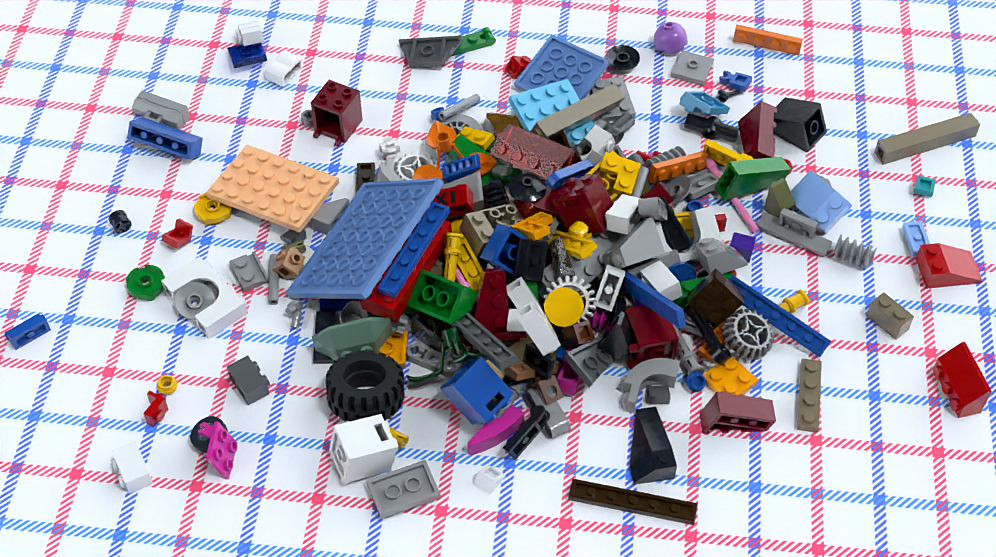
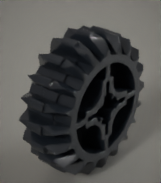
M490 180L484 184L483 189L489 208L510 204L509 197L501 180Z

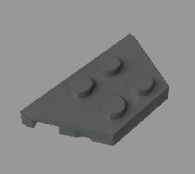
M461 35L399 39L398 41L410 67L443 66L463 42Z

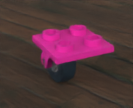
M215 416L205 417L193 427L190 434L191 443L197 450L206 453L205 458L225 479H229L238 443L228 433L225 423L220 418Z

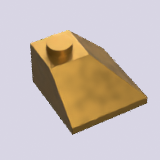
M493 112L486 113L487 119L500 137L508 139L511 129H524L517 116Z

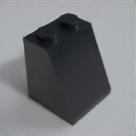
M785 97L776 106L777 113L774 114L776 128L773 129V134L801 150L809 152L827 133L821 103Z

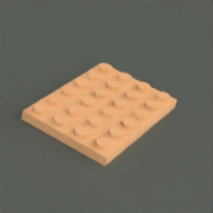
M246 145L207 190L206 195L207 198L300 233L339 184V178Z

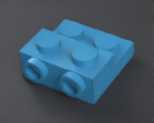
M685 91L679 103L685 107V111L691 114L698 112L707 116L713 114L719 116L720 114H728L730 107L704 91Z

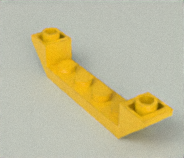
M463 236L460 243L461 255L458 257L457 264L466 281L469 282L471 289L477 291L482 267L466 238Z

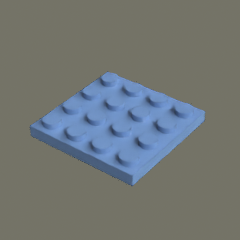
M551 34L514 82V86L525 92L568 79L578 98L582 100L610 65L609 60Z

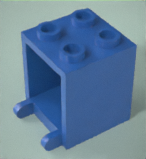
M482 357L467 361L440 387L445 396L472 425L492 422L497 417L496 412L500 408H505L511 402L510 398L514 395L513 391Z

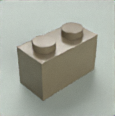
M884 292L871 302L866 315L895 340L909 330L914 315Z

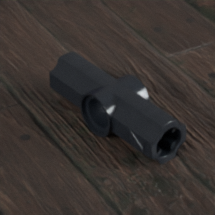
M688 113L684 128L701 132L709 140L717 137L735 143L739 134V128L722 123L716 116L704 118Z

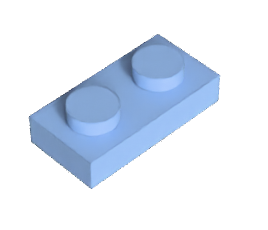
M922 221L903 223L902 229L912 256H917L920 245L930 244Z

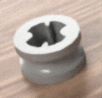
M310 109L301 113L302 124L306 127L314 126L312 110Z

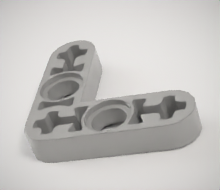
M418 343L410 344L407 347V359L411 363L433 372L440 368L441 352ZM464 345L467 352L471 353L473 351L471 346ZM451 349L447 355L445 354L444 371L441 374L445 377L451 378L465 364V362L454 364V368L447 369V367L450 368L452 364H447V361L459 358L454 353L456 349ZM435 357L438 359V362L432 364L428 362V359Z

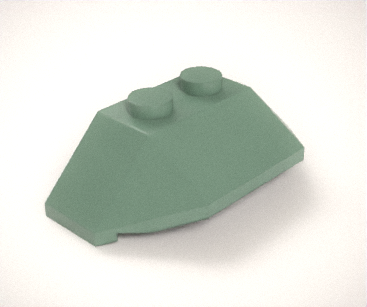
M368 317L329 326L318 334L313 335L312 341L315 351L336 361L340 357H346V354L351 352L354 354L357 351L363 350V352H368L370 350L377 353L393 331L390 318Z

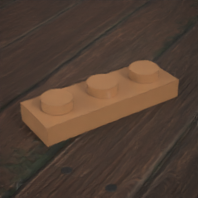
M556 360L552 374L560 373L562 364ZM522 361L504 369V372L515 381L541 376V374Z

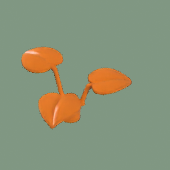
M437 120L433 123L428 132L427 144L429 147L437 149L436 167L430 164L420 166L414 172L413 180L431 178L443 180V173L438 170L440 168L441 152L448 153L453 148L461 159L464 158L455 143H453L457 136L453 128ZM477 152L469 155L478 154L480 156L481 169L476 172H480L481 176L488 173L497 164L493 157L485 153Z

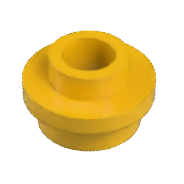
M171 375L160 377L157 383V389L162 394H171L178 387L177 380Z

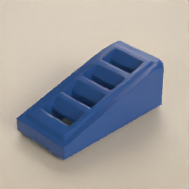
M474 154L443 165V179L449 183L480 170V156Z

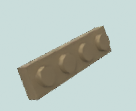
M801 359L797 430L818 433L822 361Z

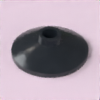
M617 45L607 51L606 59L609 60L610 66L614 69L630 70L639 64L640 55L631 46Z
M524 173L515 176L510 181L509 193L512 198L519 202L534 203L542 199L546 194V184L541 177L535 174Z

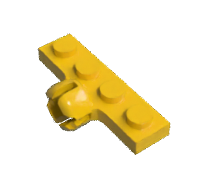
M580 221L572 224L568 232L564 233L556 230L551 235L550 240L543 241L549 242L548 249L583 260L591 256L592 252L597 248L596 243L590 240L592 233H587L588 226Z

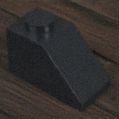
M621 311L602 335L598 346L599 349L617 360L623 354H628L629 346L631 345L632 333L624 312Z
M534 342L526 343L522 362L545 378L551 379L557 349L553 353L543 356Z

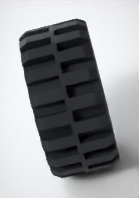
M363 350L357 351L354 354L351 352L346 354V357L337 359L336 363L334 362L327 371L325 381L328 406L337 417L339 416L345 422L382 414L385 421L390 418V415L396 414L403 404V370L392 357H386L384 353H375L370 350L368 352H363ZM360 386H374L373 388H369V389H358V388H357V387H360Z

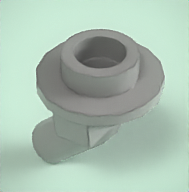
M291 301L285 309L287 315H293L291 327L295 329L299 328L303 314L301 312L303 308L301 301Z

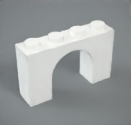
M712 206L688 212L694 231V241L686 252L679 253L681 262L690 260L691 263L699 261L695 244L699 243L702 239L715 238L722 242ZM660 221L655 222L665 253L672 251L666 243Z
M200 256L161 280L164 292L174 303L177 291L183 285L191 282L202 283L219 295L211 306L195 315L198 328L209 339L247 314V302L244 297L238 296L231 284L227 285L219 272L216 273L208 261L205 262Z
M523 278L516 279L506 286L508 296L518 309L515 311L516 316L542 355L545 356L548 353H553L561 346L556 333L546 317L543 307Z

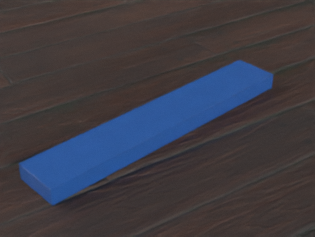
M436 202L431 203L377 287L378 293L396 299L449 215L450 207Z
M628 271L625 272L621 289L677 328L681 329L686 326L683 308Z
M733 274L728 280L744 294V307L749 308L750 311L756 310L757 315L763 313L762 318L764 320L768 319L769 324L818 357H821L831 343V340Z

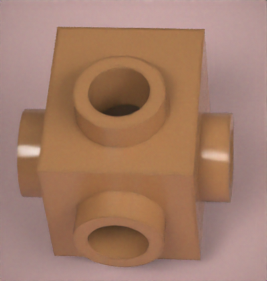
M293 247L281 250L276 256L277 261L272 270L286 280H289L301 272L306 257Z

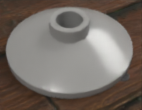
M679 175L670 179L663 187L674 199L671 203L675 205L688 195L692 183L689 177Z
M198 282L183 285L175 296L177 311L180 315L190 320H196L195 315L214 303V295L210 288ZM196 300L199 303L198 305L193 306L191 302Z

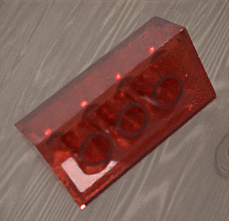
M511 123L497 136L490 155L545 179L553 172L568 167L575 154V150Z

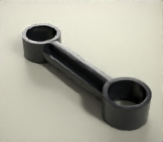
M688 304L684 308L685 313L696 323L710 347L709 354L712 359L719 365H723L732 357L730 351L720 343L709 322Z

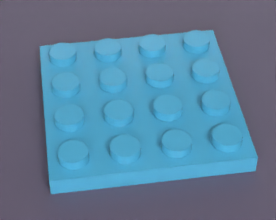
M565 79L511 95L508 101L535 148L540 145L530 132L535 123L580 101L569 80ZM590 120L566 132V134L577 146L594 124Z

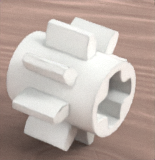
M392 136L382 138L383 142L379 143L382 156L397 157L396 153L400 152L398 140H393Z

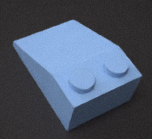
M812 170L791 190L796 203L795 206L808 218L818 222V227L826 234L852 207L848 200Z

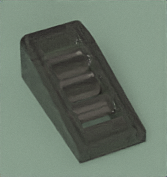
M557 237L550 242L553 274L555 280H558L559 277L565 280L566 276L570 278L575 276V272L561 237Z

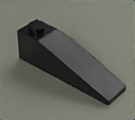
M656 407L636 409L629 465L634 485L675 479L677 470L675 456Z

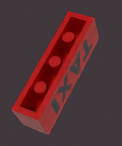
M467 184L440 189L439 194L432 201L450 207V213L447 218L474 212L473 193Z

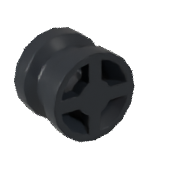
M123 210L112 212L108 218L116 233H124L131 228L132 223Z

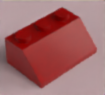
M961 342L938 357L933 367L934 376L939 379L942 391L947 395L950 406L956 412L958 418L981 413L992 392L966 342Z

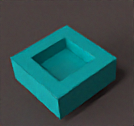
M917 175L914 194L932 197L936 179Z

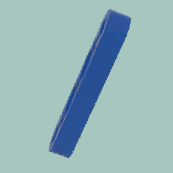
M589 159L583 160L553 172L546 179L545 184L551 190L562 187L564 182L571 177L576 179L586 175L595 165Z

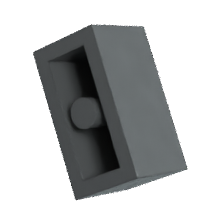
M248 355L226 366L229 378L247 405L269 395L268 386L270 382L265 374L261 375L259 365L256 361L252 362Z

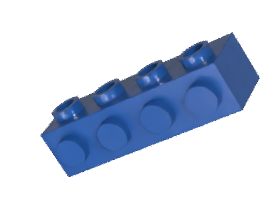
M143 117L129 122L128 139L189 160L201 154L202 137Z

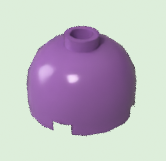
M666 22L660 25L654 34V46L660 53L662 50L666 54H675L682 51L684 46L688 44L686 30L681 24L675 22Z

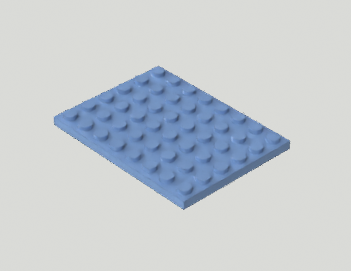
M440 178L363 183L286 291V294L290 298L366 299L369 297L377 282L381 280L385 270L391 265L395 255L401 250L406 239L410 237L416 224L420 222L422 215L430 207L435 196L439 194L444 182Z

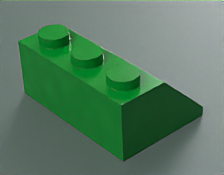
M422 269L407 306L453 324L471 311L478 291Z

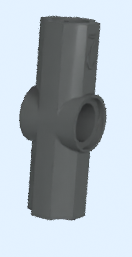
M623 113L614 122L606 123L603 129L612 134L616 145L622 140L624 133L635 124V119L630 113Z

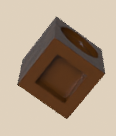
M589 320L561 329L567 348L595 339Z

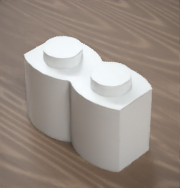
M258 21L237 25L238 29H235L239 43H243V46L264 42L262 29Z
M286 50L281 52L274 61L266 66V79L282 87L286 86L302 70L303 59Z

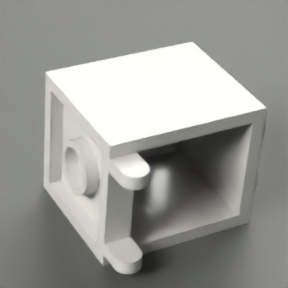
M382 414L335 425L329 451L331 453L330 459L332 462H335L341 475V484L347 485L352 481L391 471L398 443L392 437L387 421H384Z

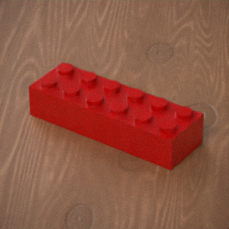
M446 220L443 222L396 299L378 293L377 287L400 251L395 255L391 265L383 273L381 280L373 288L371 295L366 299H360L362 309L383 318H390V321L397 323L407 307L421 270L424 269L430 272L447 246L448 237H446V233H452L451 222ZM409 237L406 239V241H405L404 244L402 245V248L404 247V245H405L406 242L408 241Z

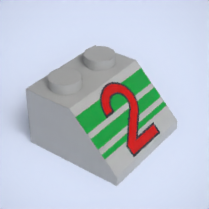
M705 238L695 244L700 265L708 274L715 268L724 274L748 265L747 261L735 248L715 238Z

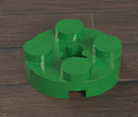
M144 265L145 267L140 269L138 267L134 268L126 278L129 294L136 299L153 301L164 290L161 280L165 279L162 270L154 265ZM147 280H149L148 284L142 283L143 281L146 282Z

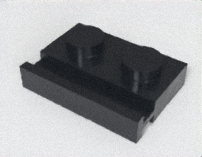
M520 238L514 272L515 278L522 277L527 280L543 281L549 242Z

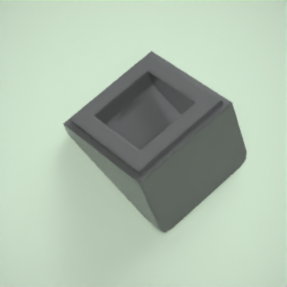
M290 229L281 235L280 238L289 245L301 239L305 240L307 236L304 229L300 233Z
M648 386L649 404L670 403L671 397L668 386Z

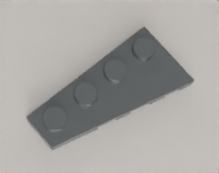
M602 336L567 352L563 357L588 388L615 360L614 357L598 348Z

